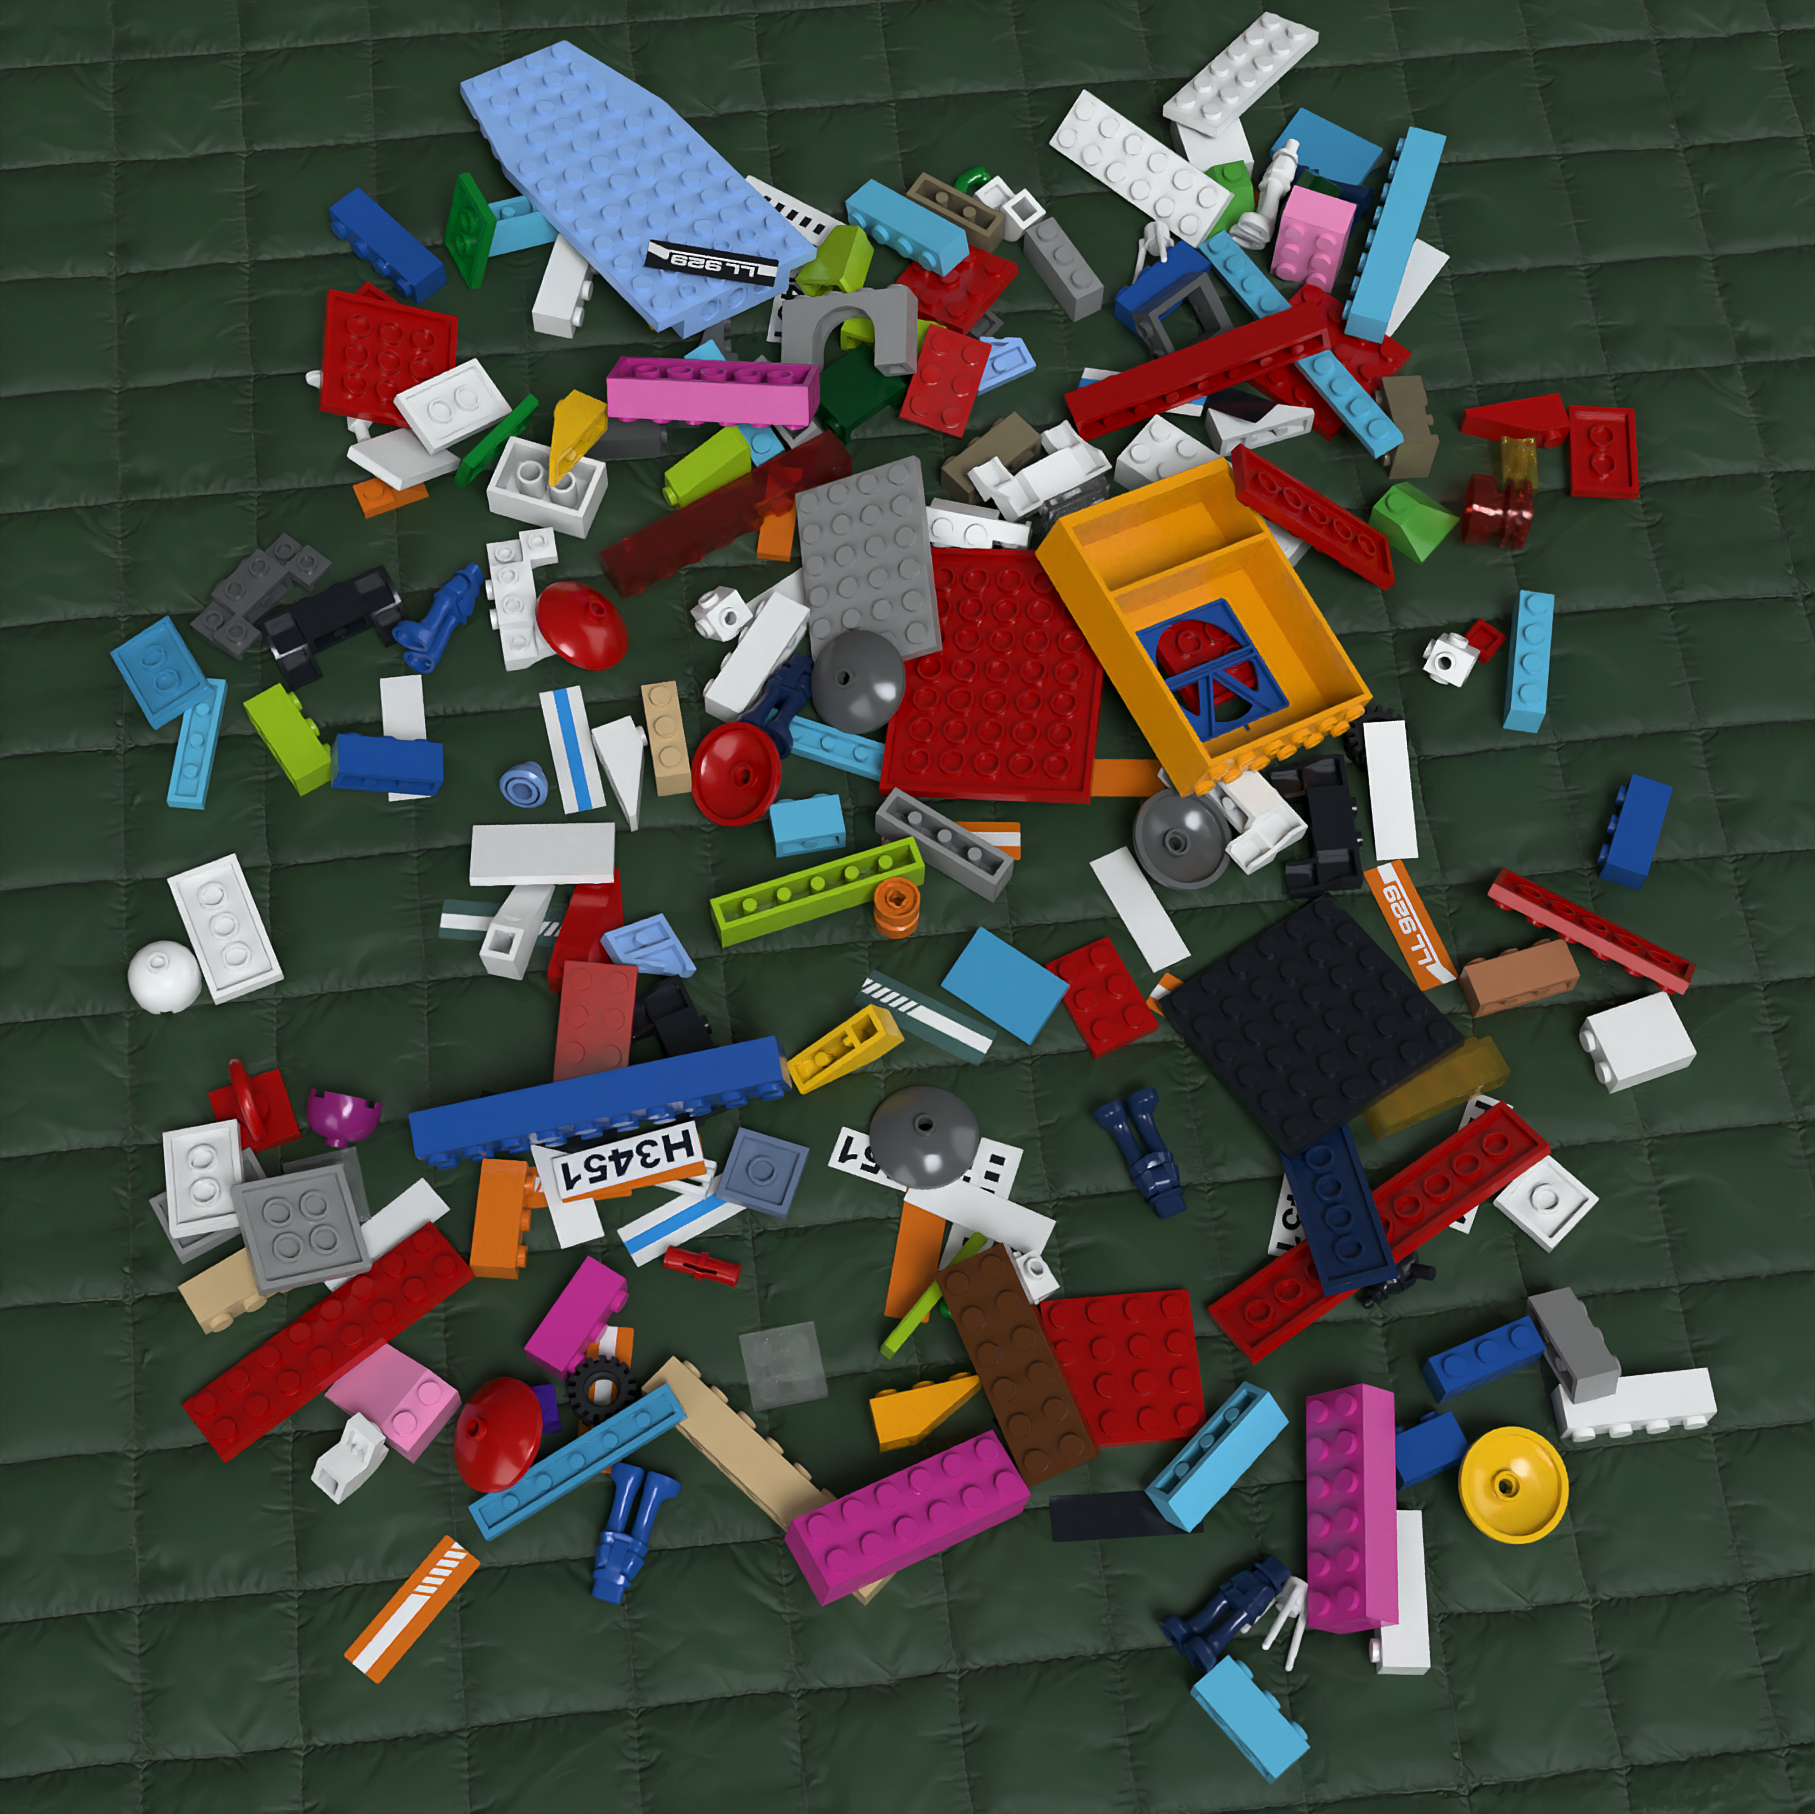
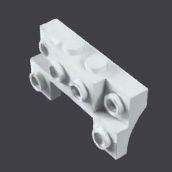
M1065 420L1060 425L1040 434L1042 436L1041 443L1049 456L1024 468L1015 476H1012L997 456L979 467H974L967 474L984 502L993 499L1005 520L1015 523L1037 512L1041 516L1046 515L1058 507L1057 501L1061 499L1064 504L1075 499L1081 494L1080 487L1104 475L1112 468L1111 464L1102 450L1085 442L1074 431L1069 422Z
M934 498L931 505L926 506L930 542H932L931 545L934 547L951 548L955 546L961 548L993 549L994 545L1002 546L1001 549L1028 550L1033 532L1031 530V521H1027L1025 525L999 520L1000 510Z
M553 527L519 532L520 539L486 544L491 579L485 580L488 600H495L496 609H489L493 630L500 629L506 671L525 669L543 658L557 654L546 642L537 625L535 616L537 598L532 569L539 566L558 563Z
M1161 767L1157 776L1168 788L1175 787L1164 767ZM1250 769L1244 771L1243 775L1234 782L1225 785L1221 781L1215 784L1216 786L1211 791L1204 794L1217 805L1225 818L1241 834L1229 842L1225 851L1247 875L1273 861L1279 851L1300 840L1308 828V825L1258 771L1252 773Z

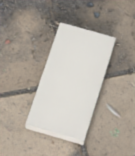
M615 822L473 825L470 886L614 883Z

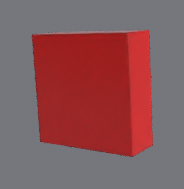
M1481 618L1463 636L1469 641L1468 645L1481 651L1477 660L1484 665L1505 644L1507 636Z

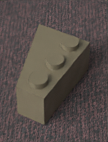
M1421 375L1381 377L1378 390L1373 391L1372 399L1403 433L1404 439L1403 443L1381 455L1382 466H1387L1388 479L1428 477L1438 448L1439 438L1438 435H1431L1429 425H1433L1434 420L1432 415H1426L1425 406L1428 405V399Z

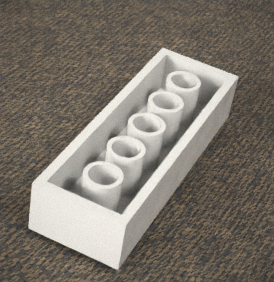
M1156 414L1118 456L1114 480L1132 491L1221 458V456ZM1227 461V463L1229 464V466H1230L1231 469H1232V468H1233V467H1232V463L1229 462V461ZM1259 513L1290 564L1294 567L1312 545L1301 538L1292 536L1287 529L1275 522L1268 521Z

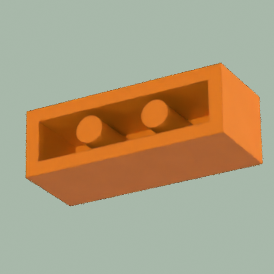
M482 1159L470 1257V1268L475 1277L518 1280L519 1268L526 1267L528 1247L527 1245H522L523 1233L530 1232L532 1211L526 1209L527 1197L534 1196L536 1176L535 1174H530L527 1161Z

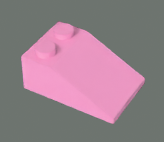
M387 1343L335 1381L324 1394L325 1397L353 1417L359 1412L368 1421L374 1422L386 1437L385 1442L413 1464L462 1405L461 1398L456 1389L428 1368Z

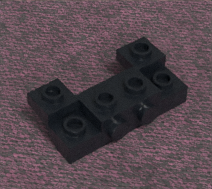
M382 564L343 583H335L317 595L304 597L295 605L268 616L257 623L290 690L295 691L323 678L313 655L373 627L385 648L398 643L392 635V630L396 624L402 620L411 619L389 574Z
M1344 753L1321 755L1304 763L1271 768V786L1278 791L1279 795L1288 804L1302 803L1304 820L1308 825L1306 833L1310 859L1285 862L1284 865L1288 900L1318 898L1325 894V891L1361 889L1364 879L1359 850L1362 849L1363 840L1361 829H1355L1354 818H1357V801L1355 797H1350Z
M679 974L658 982L647 992L636 998L632 1044L654 1035L665 1059L721 1047L720 1045H713L709 1037L712 1034L710 1023L705 1014H698ZM724 1104L711 1107L712 1112L702 1116L691 1117L689 1112L675 1115L676 1120L664 1124L668 1128L694 1120L697 1129L705 1125V1120L730 1109H726Z

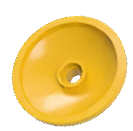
M1501 1427L1488 1431L1470 1445L1460 1465L1458 1489L1463 1508L1472 1523L1482 1533L1496 1541L1506 1544H1525L1537 1541L1549 1534L1557 1526L1565 1512L1569 1497V1481L1566 1468L1555 1448L1536 1432L1522 1427ZM1501 1480L1505 1482L1507 1487L1504 1494L1499 1490V1482Z

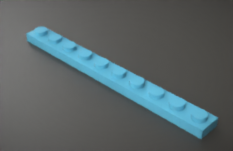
M1225 230L1198 245L1199 253L1211 262L1210 267L1256 321L1292 307ZM1329 349L1293 363L1375 459L1404 442L1403 433Z

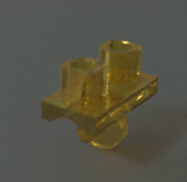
M1502 436L1500 445L1503 493H1506L1508 498H1525L1527 494H1537L1538 473L1535 438L1512 439Z

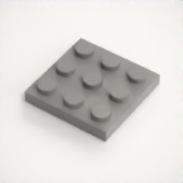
M342 1163L232 1185L230 1194L259 1296L366 1273L372 1268Z

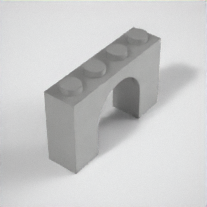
M891 284L887 286V289L859 288L856 292L852 293L830 291L825 293V296L798 295L792 300L782 301L781 363L819 365V373L824 370L825 343L832 330L848 319L866 318L873 322L875 328L874 366L885 377L917 374L918 298L908 286Z

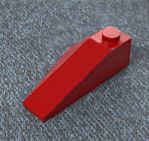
M614 868V883H580L576 885L556 940L547 972L550 992L562 993L565 960L614 964L601 944L600 939L604 933L624 927L620 872L618 868Z

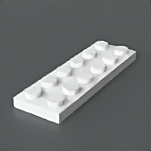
M1265 12L1163 105V116L1217 138L1318 43L1319 32L1302 24L1281 18L1276 14Z
M1085 89L1049 142L1055 149L1156 221L1166 223L1171 232L1196 249H1198V245L1205 241L1235 196L1225 187Z

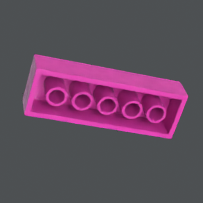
M621 356L606 378L608 417H618L623 422H633L641 418L652 419L654 423L685 420V423L689 425H700L705 423V421L718 422L719 425L727 427L735 426L738 423H751L756 428H767L773 424L785 425L788 429L797 430L810 425L820 404L819 365Z
M1361 1383L1306 1397L1308 1627L1341 1635L1399 1625L1394 1393Z
M992 1429L793 1519L784 1540L821 1607L1021 1514L1031 1493Z

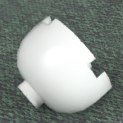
M161 940L149 943L140 949L130 961L127 973L130 991L138 1004L153 1014H161L160 1012L168 1011L177 1013L184 1010L195 1001L202 988V971L198 960L187 947L177 942Z

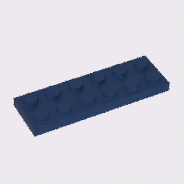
M1348 1123L1292 1160L1276 1144L1324 1297L1398 1278V1270Z

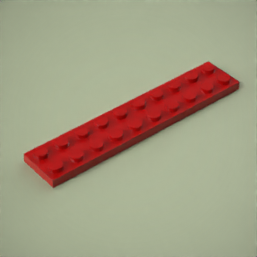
M1503 1100L1371 1192L1395 1264L1551 1154L1550 1145ZM1304 1239L1207 1308L1210 1318L1254 1365L1361 1288L1324 1297L1307 1240Z

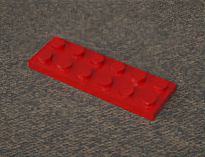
M1239 443L1231 451L1235 496L1242 505L1250 506L1261 513L1268 521L1275 522L1287 529L1292 536L1303 539L1318 552L1325 553L1337 560L1342 567L1358 573L1368 583H1374L1385 591L1395 584L1388 536L1243 444Z
M1505 867L1487 896L1493 898V903L1507 911L1515 909L1525 914V919L1531 924L1542 928L1546 925L1558 931L1557 935L1561 939L1572 944L1579 942L1591 948L1590 952L1594 956L1609 961L1611 958L1623 965L1622 968L1626 972L1636 977L1644 975L1656 981L1655 985L1669 994L1677 992L1684 995L1690 984L1696 964Z

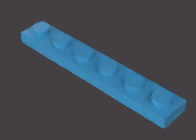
M665 1383L529 1468L521 1480L511 1488L500 1493L487 1494L468 1506L483 1536L490 1542L689 1417L671 1386Z

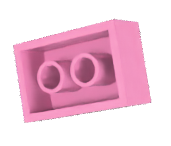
M1294 185L1282 214L1270 274L1278 276L1283 280H1290L1303 285L1308 283L1318 286L1323 291L1331 293L1343 262L1357 204Z

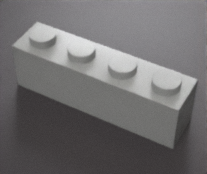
M896 787L875 814L876 833L891 842L913 836L924 862L992 903L1012 877L1013 857Z

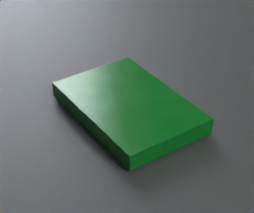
M468 172L459 174L457 177L443 245L468 288L473 290L481 288L497 219Z
M529 394L462 459L453 483L460 489H465L504 451L510 436L518 437L529 426L539 406V401L532 394Z

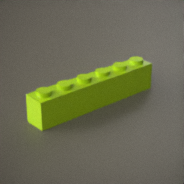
M911 836L711 899V918L721 946L724 948L874 900V893L878 885L891 877H903L911 880L916 886L923 885L925 865L915 839Z

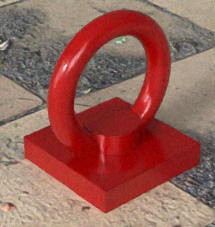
M238 1057L231 1058L228 1061V1071L232 1085L209 1092L208 1096L217 1122L237 1119L240 1125L242 1151L251 1147L253 1153L257 1154L302 1138L279 1069L249 1078L242 1060Z

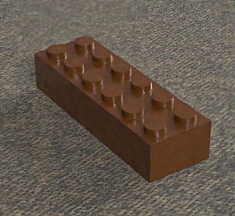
M1002 1242L935 1273V1279L1027 1488L1037 1486L1103 1456L1010 1246Z

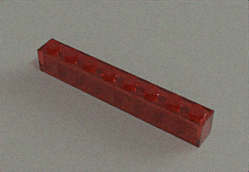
M829 429L599 552L602 571L622 600L631 595H638L647 586L658 580L667 579L682 567L701 561L708 553L718 548L729 546L734 539L743 534L758 530L763 525L764 518L775 514L777 517L787 514L792 509L793 503L796 502V493L851 476V456Z

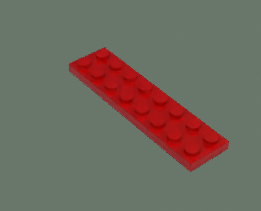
M429 1221L375 1261L369 1272L356 1275L181 1406L226 1464L472 1280L475 1275L439 1230Z

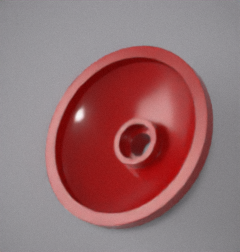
M559 581L546 587L538 597L535 606V616L539 630L550 647L566 661L583 669L603 671L613 668L624 658L629 645L627 627L619 610L604 594L582 583Z
M729 722L718 726L702 740L695 752L691 765V790L700 811L716 824L727 827H741L755 822L770 808L780 786L781 760L775 743L763 729L746 722Z
M511 1377L495 1378L476 1390L464 1405L455 1427L453 1451L458 1472L463 1481L472 1489L488 1494L503 1492L520 1481L532 1465L541 1441L543 1419L539 1400L528 1384Z

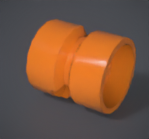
M903 877L888 878L878 885L874 893V924L883 936L890 939H902L910 936L919 924L920 892L911 880Z

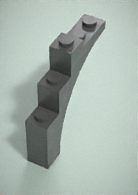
M731 317L706 328L698 347L712 339L726 361H738V353H732L731 339H725V332H731ZM608 417V430L583 457L590 459L661 457V444H668V428H701V424L689 425L685 423V420L654 423L652 419L641 418L633 422H623L618 417Z

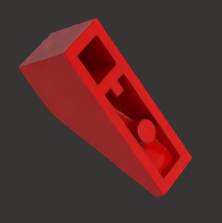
M1554 393L1464 409L1458 428L1462 434L1529 449L1542 447L1550 449L1564 444L1571 424L1560 394Z

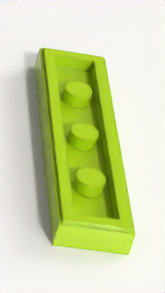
M979 1231L977 1233L974 1232L946 1268L976 1255L988 1239ZM936 1280L880 1347V1352L889 1360L943 1296Z

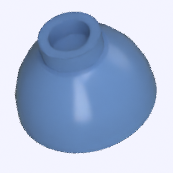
M528 761L512 766L503 774L500 779V790L503 796L512 804L522 808H535L542 805L547 798L548 781L540 765Z

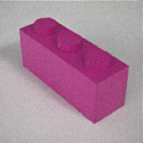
M588 1256L524 1347L527 1359L563 1382L567 1380L570 1374L575 1375V1368L579 1364L583 1366L587 1356L584 1354L592 1342L597 1344L604 1336L608 1328L606 1321L613 1311L619 1313L626 1304L629 1297L626 1278Z

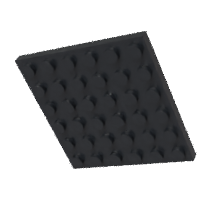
M1329 892L1318 897L1157 1001V1008L1290 1160L1464 1046L1465 1037Z

